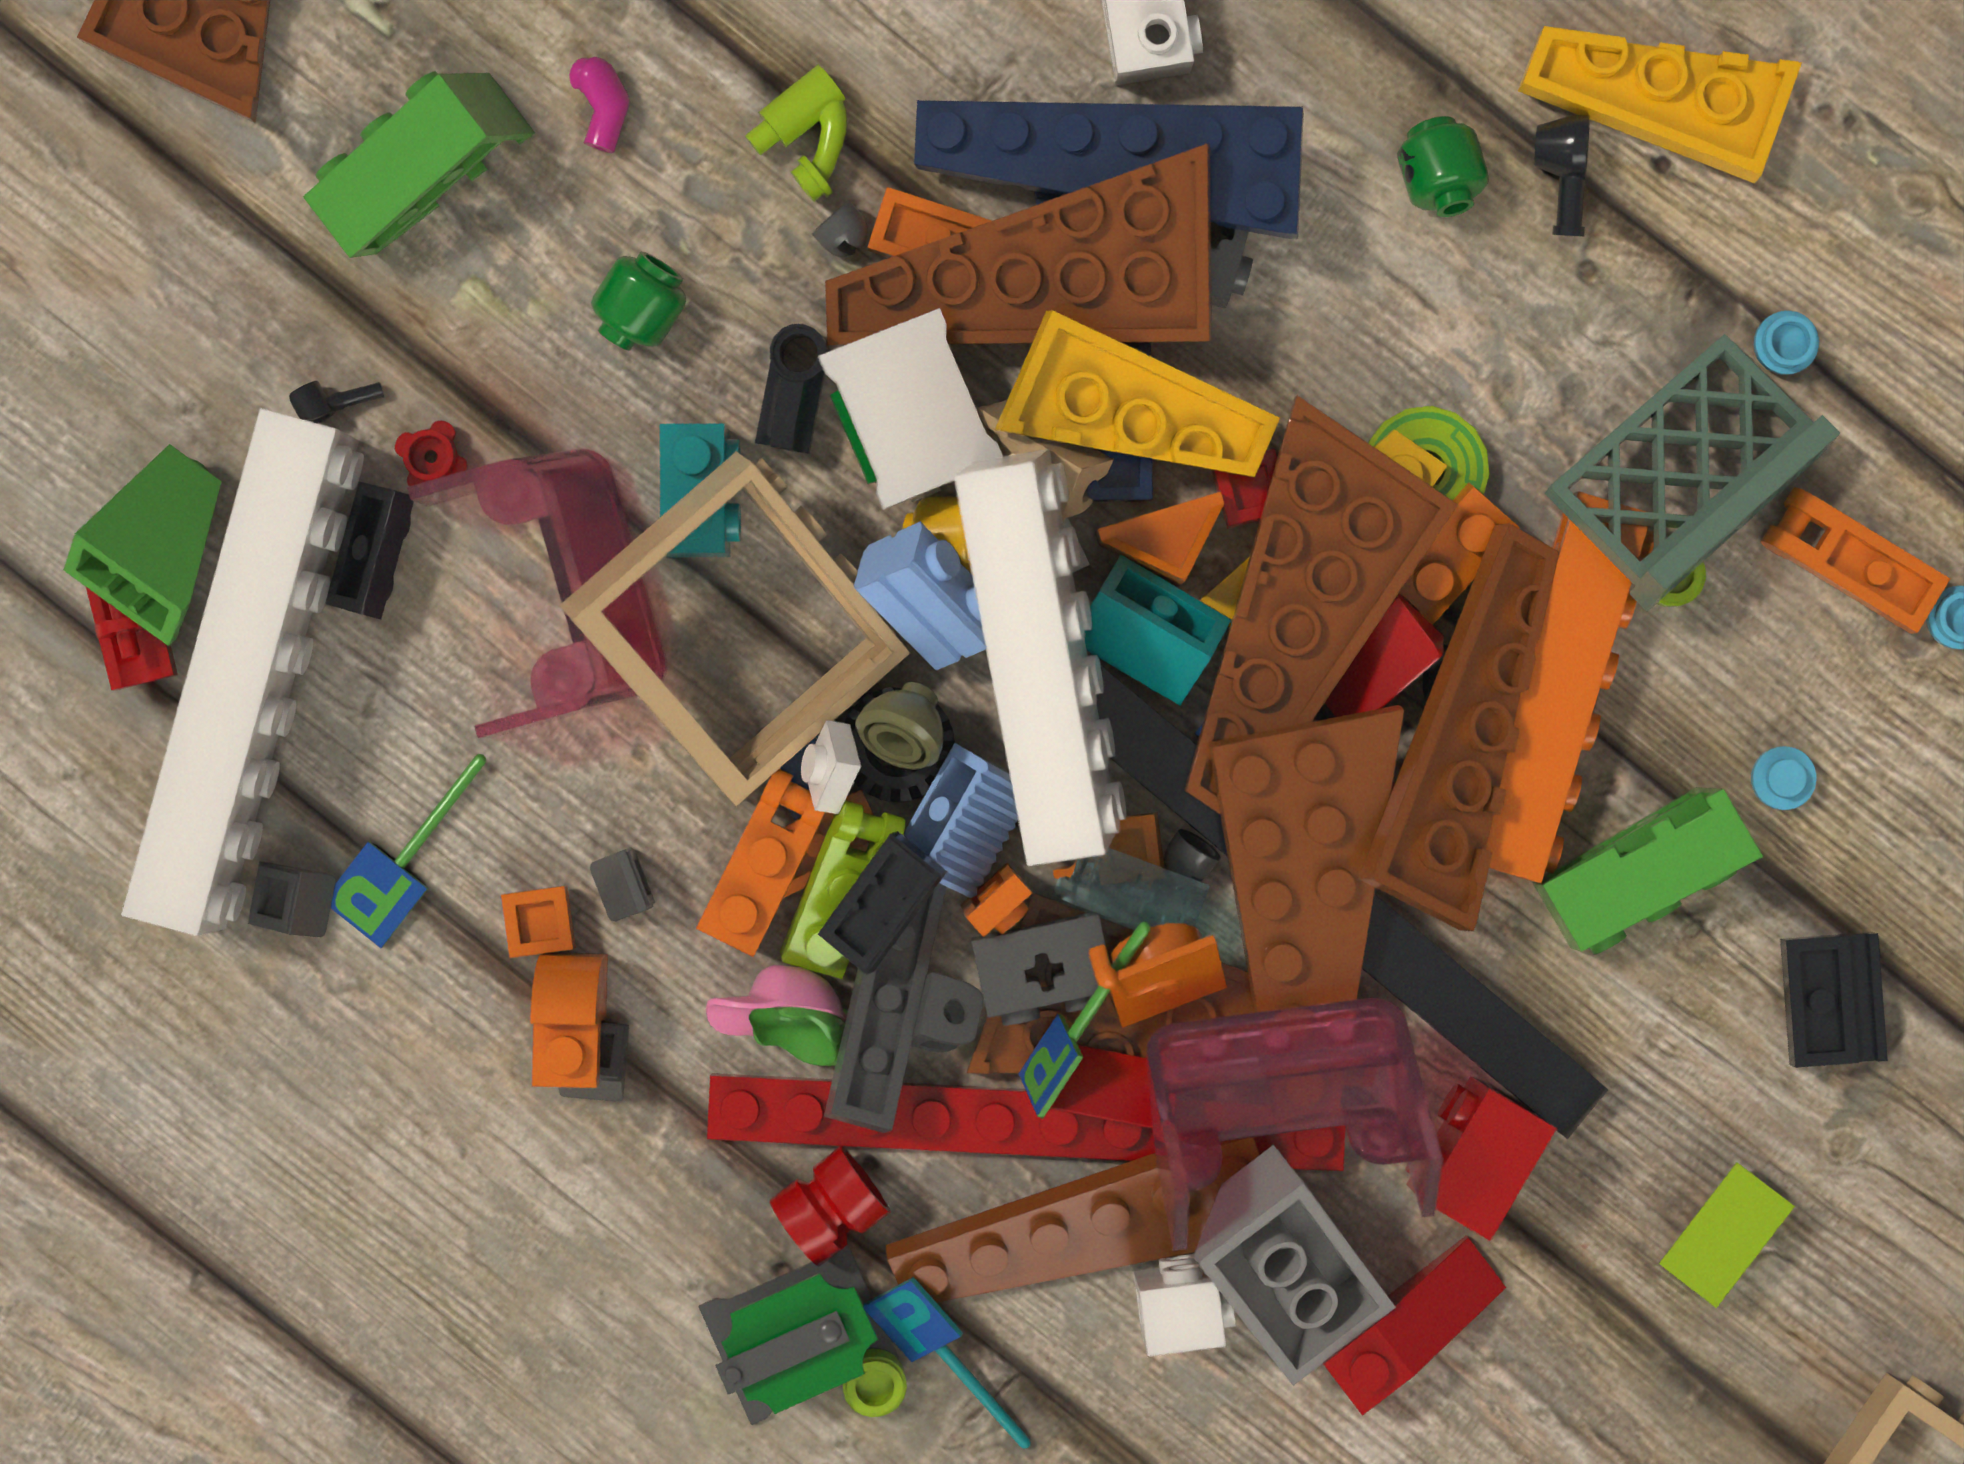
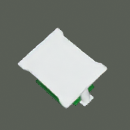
M940 308L818 356L824 373L838 387L837 391L830 394L831 400L867 484L877 483L876 495L883 510L908 499L914 502L941 491V486L955 481L954 475L973 462L1003 457L998 443L987 435L951 352L946 340L947 324Z

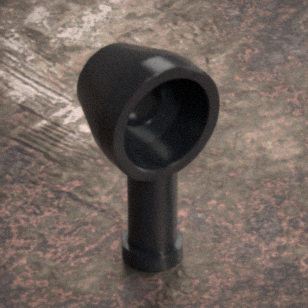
M1588 115L1566 116L1537 125L1534 166L1560 176L1556 225H1553L1552 235L1584 237L1585 227H1582L1590 131V116Z

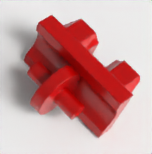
M86 587L95 622L94 627L99 639L111 690L117 691L178 675L171 645L168 646Z

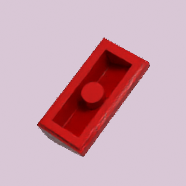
M1398 594L1325 701V704L1335 717L1383 708L1443 655L1444 636Z
M1077 1044L1083 1058L1049 1109L1168 1131L1178 1064Z

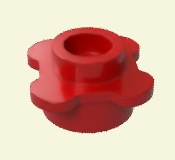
M442 420L435 421L430 429L420 430L414 434L405 432L397 438L395 451L397 455L403 458V463L409 472L407 484L412 490L418 493H426L431 490L435 483L446 479L459 481L466 475L468 463L465 458L458 455L454 444L456 430L450 423ZM429 451H435L437 454V459L433 463H429L426 460V454Z

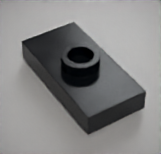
M899 831L890 833L818 935L863 973L868 975L876 970L947 871Z

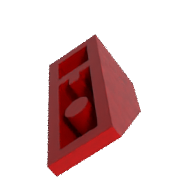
M1466 1235L1387 1295L1396 1308L1326 1360L1323 1365L1363 1416L1413 1378L1507 1287Z

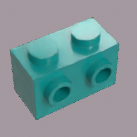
M724 423L660 424V517L735 452L741 454L740 439H730V430ZM729 499L665 556L730 557V542L741 541L740 503H730Z
M1120 555L1090 605L1092 629L1084 631V639L1088 652L1097 655L1099 659L1131 676L1151 690L1181 705L1212 658L1231 619L1125 556Z

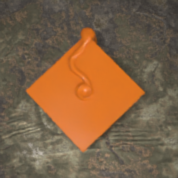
M1166 923L1152 926L1127 967L1116 971L1112 964L1131 936L1116 946L1110 954V962L1104 944L1089 949L1088 954L1095 979L1099 986L1110 989L1122 1028L1227 988L1214 935L1202 939V934L1196 927L1185 923Z

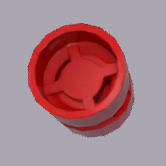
M839 1146L813 1166L814 1179L809 1183L797 1178L770 1199V1205L787 1233L808 1259L819 1267L847 1246V1233L850 1230L863 1234L891 1213L886 1200L869 1175L843 1146Z

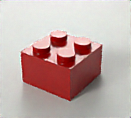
M1470 1076L1464 1087L1456 1083L1445 1097L1438 1112V1116L1444 1119L1432 1142L1424 1138L1413 1151L1405 1169L1406 1172L1411 1174L1406 1185L1424 1203L1491 1241L1557 1128Z

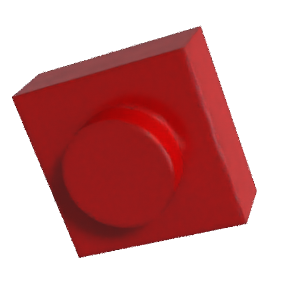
M1275 449L1266 450L1255 477L1211 470L1217 492L1221 491L1224 505L1222 512L1227 529L1260 521L1277 461Z

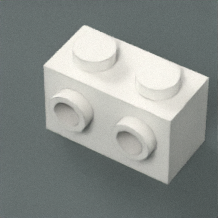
M1101 0L1115 86L1190 74L1194 63L1193 54L1203 53V43L1198 15L1187 16L1184 0Z
M1194 1254L1159 1259V1268L1133 1271L1141 1335L1148 1357L1226 1347L1224 1328L1235 1327L1234 1309L1193 1257Z

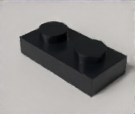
M359 481L325 604L372 618L382 619L386 601L393 591V576L403 540L410 529V515L416 496Z

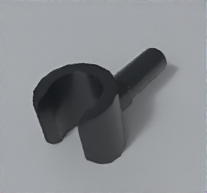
M317 380L299 387L289 395L291 404L299 418L316 424L326 421L336 411L343 410L344 407L384 397L380 382L337 392L327 397Z

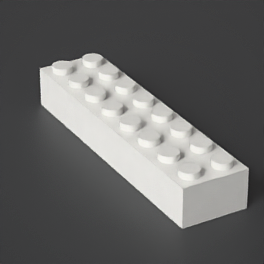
M261 408L259 410L122 910V916L200 936L226 929L228 920L235 922L241 912L246 894V885L238 882L244 860H252L255 857L261 841L263 824L255 822L261 798H270L278 779L280 763L272 760L278 736L286 737L294 720L296 700L290 699L289 696L295 674L303 675L311 658L313 638L306 637L312 612L321 613L329 591L330 577L323 575L329 550L337 552L341 546L347 524V516L340 514L346 489L354 490L356 488L363 467L364 455L363 453L356 452L359 440L335 428Z

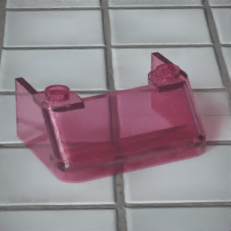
M573 449L502 460L407 487L410 499L426 507L477 493L483 511L498 523L520 525L538 520L561 603L634 541L615 472L611 464L602 455L589 449ZM642 575L601 612L663 682L667 673V657L644 575ZM565 613L573 644L550 650L536 661L531 672L530 682L537 708L478 724L474 727L477 738H495L638 698V695Z
M1365 998L1165 1025L1155 1031L1150 1037L1147 1045V1075L1156 1163L1174 1251L1187 1249L1189 1191L1204 1188L1218 1177L1222 1167L1220 1141L1346 1125L1350 1145L1354 1152L1362 1159L1379 1165L1408 1162L1421 1217L1435 1216L1443 1158L1407 1021L1403 1012L1393 1003L1379 998Z

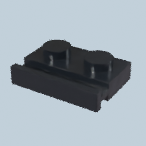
M1865 932L1861 934L1780 939L1789 1065L1799 1068L1853 1064L1866 1061H1888L1878 933Z

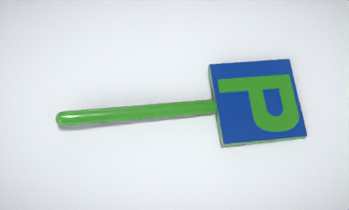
M477 754L395 860H392L368 841L335 883L331 909L378 947H384L429 889L404 868L485 765L486 757L483 754Z
M1143 921L1137 926L1112 964L1116 971L1126 968L1150 932L1151 927L1148 922ZM1101 986L1097 987L1071 1029L1064 1016L1057 1014L1018 1073L1038 1117L1044 1118L1082 1060L1083 1056L1076 1042L1110 993V989H1105Z

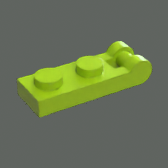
M845 800L839 814H834L780 949L783 963L839 979L843 978L849 960L821 938L818 933L890 833L899 831L904 835L905 819L903 817L884 812L880 817L864 813L862 805ZM856 837L870 841L866 852L849 847L850 842Z

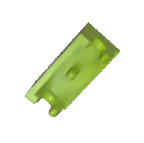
M1736 1162L1658 1264L1717 1308L1795 1206Z

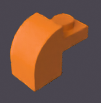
M544 953L539 955L534 972L530 1024H533L532 1087L597 1088L599 1086L601 1021L607 1015L608 954Z

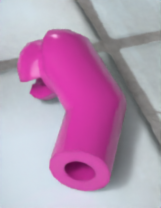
M600 57L578 59L570 69V83L574 89H579L584 93L594 109L584 144L600 151L614 153L629 107L628 93L610 63Z

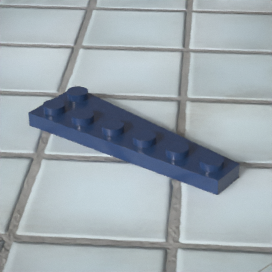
M917 100L914 165L919 170L998 185H1017L1025 190L1056 195V193L1068 194L1210 143L1211 222L1227 228L1286 239H1298L1304 111L1303 107Z

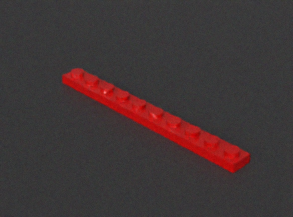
M712 1073L710 1075L707 1139L1133 1161L1248 1121L1260 1154L1274 1145L1292 1169L1344 1171L1347 1107L1344 1105H1339L1338 1108L1276 1120L1271 1111L1270 1101L1174 1097L1168 1131H1162L1049 1109L1044 1118H1040L1037 1116L1025 1089L903 1083L893 1128L889 1132L882 1133L824 1117L832 1079Z

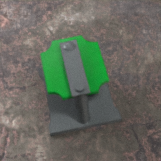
M848 1242L845 1248L820 1267L810 1262L732 1298H714L698 1306L723 1361L716 1364L715 1367L728 1395L734 1392L737 1393L751 1425L767 1419L772 1412L775 1415L864 1375L863 1357L867 1349L888 1351L899 1360L891 1339L865 1311L863 1305L873 1298Z

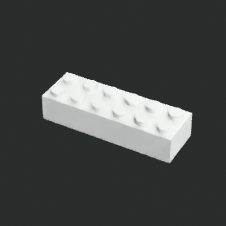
M1050 449L976 461L955 474L954 478L1027 866L1104 855L1115 834L1120 832L1119 820H1126V803L1121 782H1111L1109 776L1108 758L1115 756V744L1109 718L1099 719L1096 694L1103 693V677L1097 655L1087 656L1084 631L1092 629L1090 605L1086 592H1076L1074 585L1073 567L1080 566L1077 535L1074 527L1064 528L1060 508L1061 502H1067L1069 498L1065 470L1061 462L1052 464Z

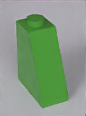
M169 444L75 533L63 571L163 643L170 646L178 637L191 601L222 481L209 473L203 464L188 458Z

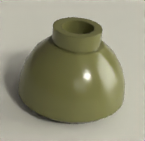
M908 682L903 685L901 690L889 691L877 696L863 708L856 719V729L865 746L882 760L898 767L907 769L930 767L937 762L943 747L944 731L942 720L935 709L938 704V698L931 689L920 683Z

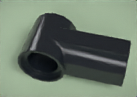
M791 324L782 328L774 336L770 345L771 361L755 444L810 454L825 373L818 357L815 364L806 371L794 372L789 370L784 362V350L791 340L798 337H806L813 340L817 347V356L831 350L827 345V341L814 328L805 324Z

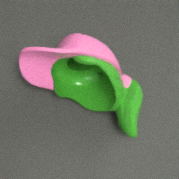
M772 965L763 969L758 974L749 995L712 998L706 1003V1015L710 1025L722 1034L754 1036L758 1044L781 1047L805 1063L818 1066H836L848 1010L842 1008V1004L830 983L812 971L801 967Z

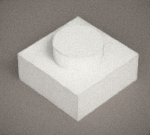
M826 720L816 743L809 744L804 752L801 764V777L804 782L808 783L815 811L839 814L859 772L861 764L850 724Z

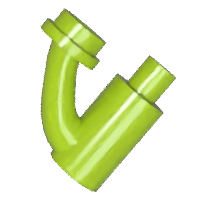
M819 64L760 110L758 113L763 121L745 135L751 146L761 156L778 141L785 147H788L817 122H820V139L813 161L810 162L803 155L797 160L799 165L790 172L813 202L823 195L828 198L833 194L827 182L834 171L847 129V113L843 102L846 98Z

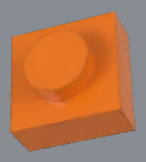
M567 885L501 895L510 958L573 950L576 948Z

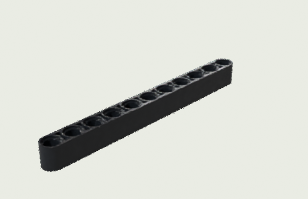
M1101 666L1103 693L1096 694V705L1099 719L1109 718L1113 731L1115 756L1109 758L1228 857L1221 815L1184 791L1197 745ZM1374 894L1362 969L1536 1115L1556 1127V1131L1568 1139L1606 1094L1608 1089Z

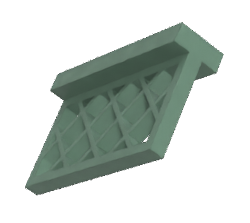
M1724 334L1550 485L1545 495L1635 585L1629 594L1648 612L1817 461L1839 436L1840 432L1823 415L1813 422ZM1720 358L1738 376L1739 393L1707 391V368ZM1695 380V390L1684 389ZM1668 402L1695 404L1696 432L1664 429L1663 407ZM1708 405L1739 408L1740 435L1708 433ZM1752 409L1772 410L1790 429L1780 438L1753 436ZM1651 418L1652 428L1641 427ZM1625 440L1652 442V470L1620 468V444ZM1664 443L1696 446L1697 474L1665 471ZM1709 447L1740 449L1741 473L1736 477L1709 475ZM1753 450L1764 451L1753 461ZM1608 456V467L1596 466ZM1580 479L1608 481V509L1586 507L1569 489ZM1620 482L1653 484V512L1620 510ZM1665 485L1697 488L1698 511L1692 516L1666 514ZM1710 489L1721 490L1710 499ZM1603 523H1609V529ZM1621 524L1653 526L1654 550L1641 562L1621 543ZM1666 527L1678 528L1666 539Z

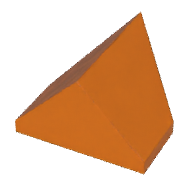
M1220 491L1099 528L1095 532L1098 544L1119 556H1125L1178 587L1186 581L1224 505L1223 497Z

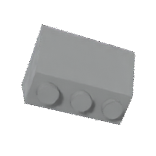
M1274 1145L1221 1185L1193 1257L1293 1386L1396 1308L1318 1201Z

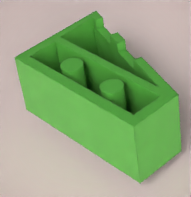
M434 71L426 74L407 90L405 95L409 101L394 115L390 112L385 113L363 129L360 136L364 142L351 154L342 153L329 160L317 171L315 176L319 182L303 198L349 258L378 254L437 209L440 205L436 200L465 174L473 181L488 170L481 160L499 144L506 140H516L520 145L535 134L534 130L490 73L438 74Z
M1695 787L1556 868L1553 874L1548 873L1544 875L1542 883H1532L1569 947L1580 952L1590 948L1593 955L1625 939L1627 935L1624 929L1645 918L1648 922H1653L1668 915L1682 905L1680 900L1701 889L1708 890L1723 883L1735 875L1737 870L1762 858L1763 855L1725 790L1721 788Z

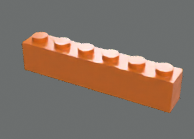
M1579 491L1573 493L1586 507L1608 509V500ZM1620 504V510L1646 512ZM1563 512L1552 548L1559 551L1541 635L1535 646V663L1529 690H1525L1520 694L1514 721V727L1520 729L1515 752L1507 753L1500 788L1506 790L1501 815L1493 816L1486 850L1492 852L1489 869L1537 883H1542L1545 872L1553 874L1559 863L1564 845V837L1558 836L1556 833L1563 811L1571 813L1580 794L1582 776L1574 773L1581 750L1590 751L1598 734L1601 716L1593 713L1600 688L1608 690L1616 674L1619 654L1611 652L1618 627L1626 629L1629 626L1637 603L1629 594L1632 582ZM1603 523L1609 529V523ZM1621 524V543L1641 562L1653 550V531L1648 530L1649 526Z

